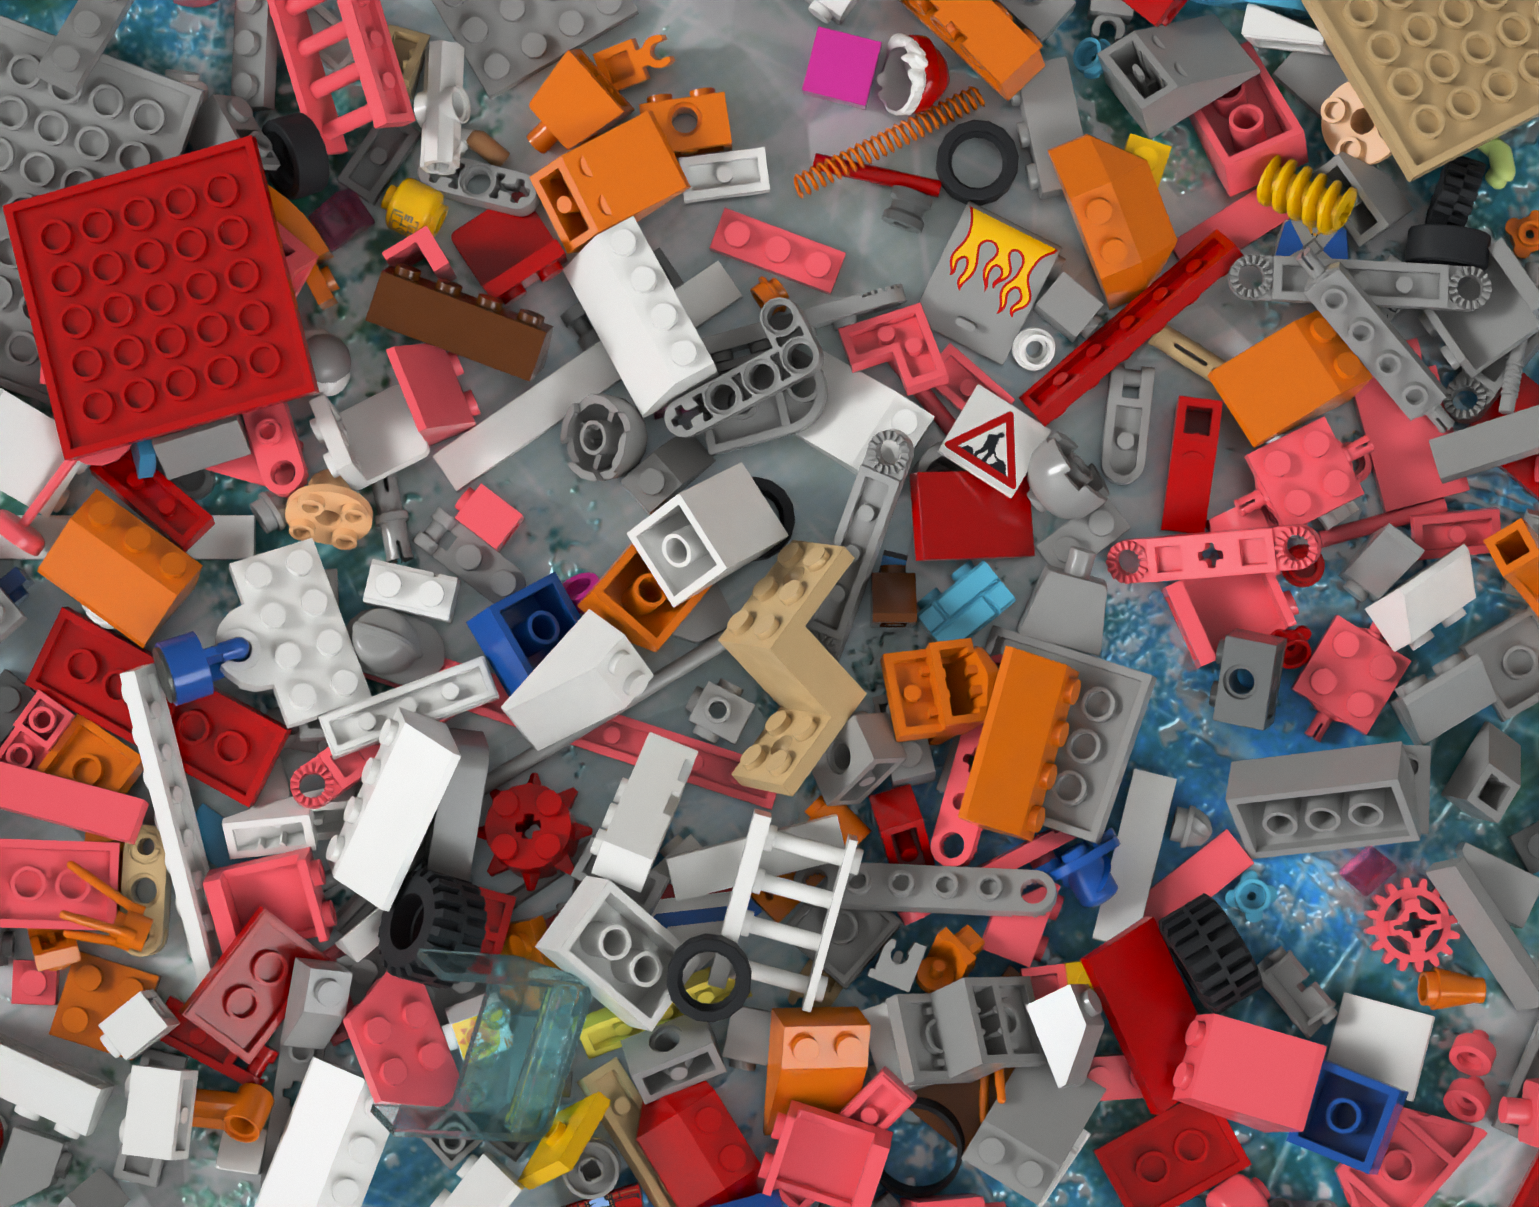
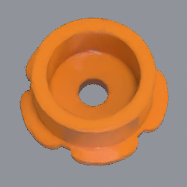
M761 276L758 278L759 283L750 289L751 295L761 310L770 299L777 297L789 299L787 291L776 278L768 281L765 277ZM780 306L775 309L772 316L779 311L784 313L787 310L786 306Z

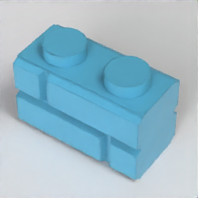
M969 560L950 576L955 582L943 593L936 587L917 602L921 609L917 613V621L934 642L972 638L1017 600L984 560L976 566Z

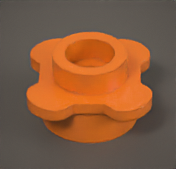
M1533 210L1529 216L1522 219L1511 218L1505 224V232L1510 235L1513 253L1517 258L1526 259L1531 253L1539 250V210ZM1532 231L1533 238H1527L1526 232Z

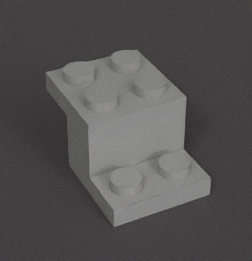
M1030 976L963 977L932 993L896 994L887 998L886 1004L904 1085L972 1083L1003 1068L1037 1067L1047 1063V1058L1025 1006L1035 1001Z

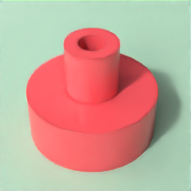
M1474 1030L1472 1033H1463L1455 1038L1449 1052V1059L1452 1065L1459 1071L1471 1076H1483L1490 1072L1497 1053L1494 1045L1489 1041L1488 1034L1482 1030Z
M1477 1076L1453 1080L1443 1098L1447 1111L1455 1118L1465 1122L1473 1123L1482 1120L1491 1104V1097L1484 1088V1081Z

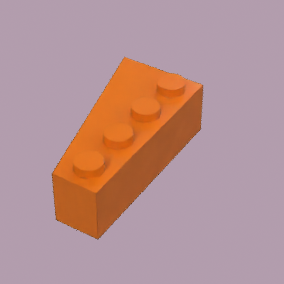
M898 0L1007 101L1045 67L1040 51L1043 45L1029 29L1024 28L1021 30L1013 22V18L1007 9L997 1Z

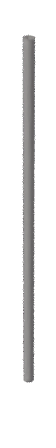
M724 631L653 673L654 676L648 682L644 692L635 697L625 709L539 751L531 747L489 772L486 778L484 796L727 650L718 641ZM331 869L325 871L326 884L321 885L323 893L341 883L333 877Z

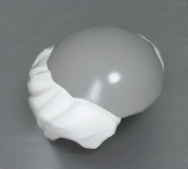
M312 328L304 330L320 392L310 396L318 397L322 394H325L326 397L334 396L346 387L350 379L351 357L349 349L341 339L324 329Z

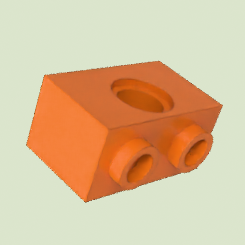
M706 87L690 91V97L673 99L672 94H657L647 97V103L639 104L640 114L646 111H653L676 159L732 151L725 92L715 93V88ZM681 114H690L697 120V125L692 131L682 133L673 126L675 118Z

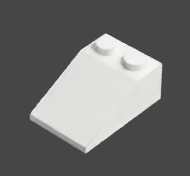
M824 351V363L821 369L824 372L828 386L825 408L819 419L812 426L793 435L856 476L866 455L868 443L879 432L888 429L900 430L908 435L915 450L933 423L935 416L861 371L852 373L850 365ZM811 376L805 379L796 395L801 398L810 396L816 388L815 378ZM885 440L881 446V455L886 462L895 464L901 457L900 446L896 444L897 442Z
M588 609L506 700L501 708L530 745L539 751L625 709L635 697L644 692L648 682L654 675L625 634Z

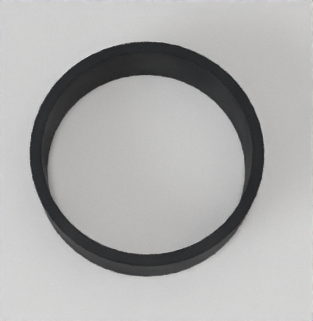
M917 1097L916 1101L909 1108L932 1112L949 1126L957 1144V1161L953 1170L945 1178L927 1186H911L901 1183L892 1178L883 1169L880 1183L889 1191L909 1198L932 1196L946 1188L956 1177L963 1161L961 1158L965 1152L964 1133L953 1113L934 1100Z

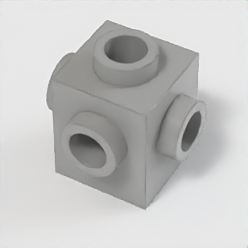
M720 678L717 685L708 681L704 689L696 686L685 709L692 712L688 720L696 725L692 733L713 744H716L720 737L736 745L755 709V705L741 698L743 689ZM715 704L725 706L727 709L725 716L720 719L713 718L710 715L711 707Z

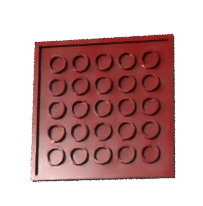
M252 135L2 206L64 460H77L320 393L256 137Z

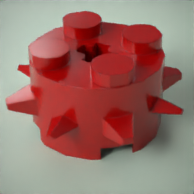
M531 773L527 784L512 786L508 790L503 791L495 789L490 792L493 802L488 810L485 825L478 827L477 837L487 840V844L494 853L487 873L493 877L511 870L517 876L523 877L527 891L530 892L535 890L539 879L552 877L557 874V870L571 876L575 868L571 857L573 858L577 852L579 839L590 836L593 832L591 827L577 823V819L571 812L578 791L572 787L556 793L554 790L541 785L538 773ZM537 824L540 830L533 831L532 838L528 839L525 836L526 830L530 829V826Z

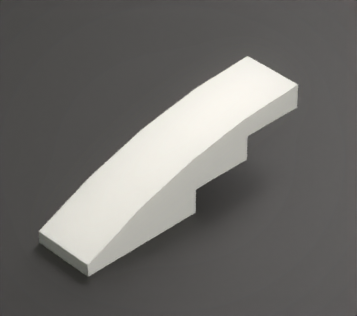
M362 781L318 809L304 808L291 796L223 818L222 827L230 860L276 855L306 847H311L312 851H317L318 840H328L334 835H340L345 824L343 817L346 805L352 796L357 797L363 785ZM324 788L302 794L305 797L316 798L324 792Z

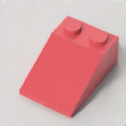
M1248 41L1240 45L1260 68L1261 73L1189 116L1211 166L1230 197L1258 185L1267 165L1276 155L1281 156V167L1292 158L1298 162L1297 167L1309 162L1303 128L1253 46Z
M427 343L394 346L386 349L418 432L428 442L429 447L467 432L477 425L473 416L481 414L472 390L466 392L462 390L457 376L465 374L457 354L447 352Z

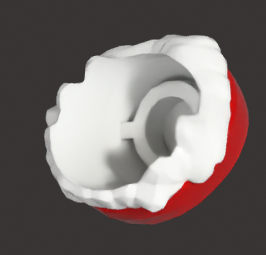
M896 33L892 35L887 44V56L882 72L876 77L877 84L882 87V90L878 92V98L885 103V109L896 116L925 112L942 96L949 85L950 76L947 61L927 36Z

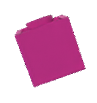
M818 26L802 87L803 94L866 110L882 49V42Z

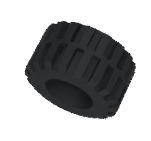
M425 868L409 872L403 880L390 911L383 910L381 916L378 949L379 954H382L381 962L387 968V972L398 978L439 989L452 988L453 984L460 983L465 973H469L473 968L474 961L481 952V945L486 934L487 912L484 911L486 902L484 896L480 895L481 890L479 887L473 885V882Z
M1203 893L1159 920V930L1173 960L1197 998L1210 1012L1220 1014L1262 988L1261 973L1249 949L1229 917L1212 897Z

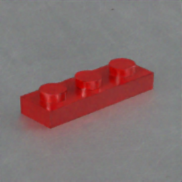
M131 448L118 461L104 466L91 465L89 467L91 474L185 553L215 525L213 517L157 469L153 477L138 479Z

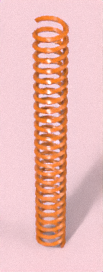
M968 86V90H961L960 95L953 94L952 99L947 97L945 103L939 101L938 105H932L930 110L922 112V114L916 113L915 118L909 116L907 122L901 120L900 125L893 124L892 129H885V133L878 132L877 137L872 135L869 141L864 139L862 145L856 143L854 148L848 147L847 153L840 151L839 156H832V160L826 158L824 164L818 162L816 168L810 166L809 172L802 170L801 175L795 174L794 185L799 197L804 199L798 179L802 182L807 194L811 195L812 193L805 174L811 180L816 191H819V186L814 179L813 171L819 177L822 186H827L820 166L826 172L830 183L834 184L835 180L829 171L828 163L834 169L837 178L842 179L835 159L841 164L845 175L849 176L850 172L844 163L843 155L849 161L853 171L857 172V167L851 157V152L856 156L860 167L864 168L865 164L859 155L858 147L864 153L865 159L869 164H872V159L866 149V144L871 148L874 158L879 160L880 156L874 147L873 139L878 144L883 156L887 157L888 153L882 144L881 136L885 139L889 150L894 153L895 148L889 139L888 132L893 136L897 147L902 149L903 145L897 136L896 128L900 131L905 144L910 145V140L904 131L903 124L908 128L914 141H917L918 137L911 126V121L916 125L920 136L925 137V132L919 123L918 117L923 120L928 133L932 134L933 129L926 118V113L931 117L934 127L940 130V124L934 116L933 109L937 111L942 124L947 126L948 122L941 110V105L945 108L950 121L955 122V116L949 108L948 101L953 105L957 116L962 119L963 114L956 103V97L960 100L964 112L970 115V109L964 100L963 94L968 97L972 109L975 111L978 109L971 95V90L975 93L979 104L985 107V101L979 89Z

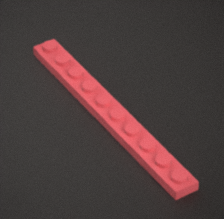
M444 658V665L440 671L453 663H461ZM363 672L366 679L394 688L402 686ZM491 673L499 699L467 711L516 727L501 708L509 696L497 675ZM620 714L569 744L635 766L649 732H652L698 751L687 783L772 810L777 795L774 792L741 786L731 775L740 763L742 754Z

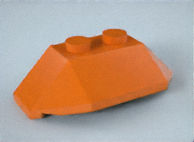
M1087 133L1047 151L1108 309L1111 310L1134 300L1158 279L1178 240L1148 161Z

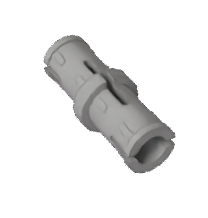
M396 473L384 478L387 492L385 491L383 479L371 484L378 513L374 517L375 525L381 528L386 562L397 564L399 559L397 546L401 563L414 559L406 527L409 515L408 511L402 508Z

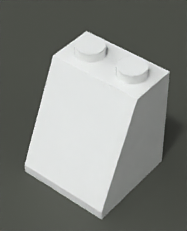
M0 388V490L30 507L64 462L54 419ZM77 461L39 513L49 518L52 511L59 512L69 497L70 490L67 489L75 474L81 475L88 465Z
M742 462L680 492L626 533L673 608L762 556L789 536Z

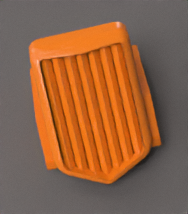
M972 638L930 642L926 649L885 653L882 655L880 663L896 742L928 739L929 746L938 745L956 735L965 734L984 723L999 668L985 649L979 646L973 647Z

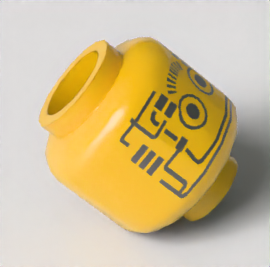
M406 178L398 187L391 184L381 203V208L387 210L385 216L387 227L406 237L425 226L428 227L433 237H435L440 231L449 209L448 206L444 205V195L440 191L415 178Z

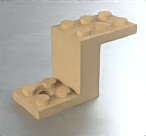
M792 540L790 544L786 545L779 552L777 561L767 575L756 583L752 590V595L741 610L730 618L727 629L718 640L780 706L778 711L768 718L764 730L754 744L742 754L740 763L731 774L741 786L793 797L867 694L806 627L808 621L855 559L844 546Z

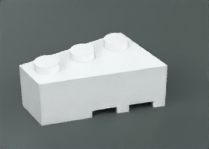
M649 732L630 778L623 777L613 800L618 805L611 802L601 826L607 829V831L599 828L590 853L596 855L597 858L591 873L641 893L676 813L697 757V750Z

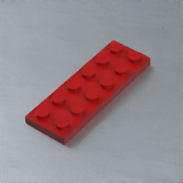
M68 606L62 607L25 685L36 691L38 689L59 704L136 745L132 735L133 725L128 705L124 701L121 692L122 682L120 673L154 663L153 653L110 629L102 628ZM215 686L212 695L178 706L170 703L166 698L185 773L248 808L253 807L292 728L287 729L283 723Z

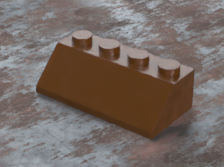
M397 263L396 267L388 266L381 271L365 321L529 382L544 368L554 326L544 323L545 317L527 309H520L519 313L503 308L504 302L491 295L479 293L478 298L461 292L463 287L460 284L451 280L438 278L437 282H433L420 277L422 271L407 264Z

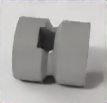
M590 1138L574 1168L563 1174L565 1185L573 1194L582 1199L594 1200L604 1197L613 1190L621 1173L619 1154L612 1144L599 1138Z

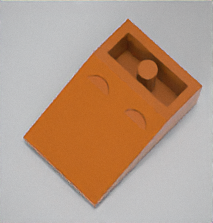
M646 111L561 155L529 177L567 254L580 252L596 235L634 216L636 222L642 220L691 187L653 111Z

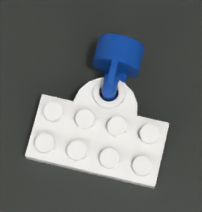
M313 538L229 564L228 569L242 605L231 610L219 624L214 646L203 649L197 635L191 631L156 642L155 648H153V659L160 684L168 701L176 706L212 695L214 693L213 682L227 677L239 686L238 689L252 692L273 689L286 727L289 729L317 720L320 715L372 697Z

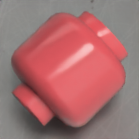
M1234 1174L1209 1192L1206 1196V1207H1270L1267 1200L1271 1196L1267 1187L1257 1177L1249 1179L1243 1174Z

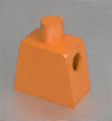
M582 49L568 50L529 103L530 109L541 122L526 137L530 144L542 154H545L558 141L567 150H573L596 138L629 116L635 109Z

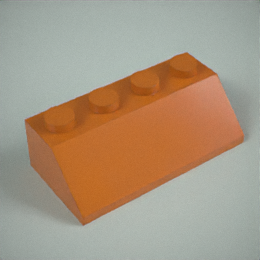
M1005 646L958 818L985 830L1030 842L1033 841L1035 832L1038 833L1041 830L1045 820V808L1042 805L1046 791L1052 789L1056 780L1057 765L1054 762L1058 748L1064 746L1068 737L1069 723L1066 722L1070 704L1074 705L1079 697L1081 682L1078 679V671L1066 664L1014 647Z

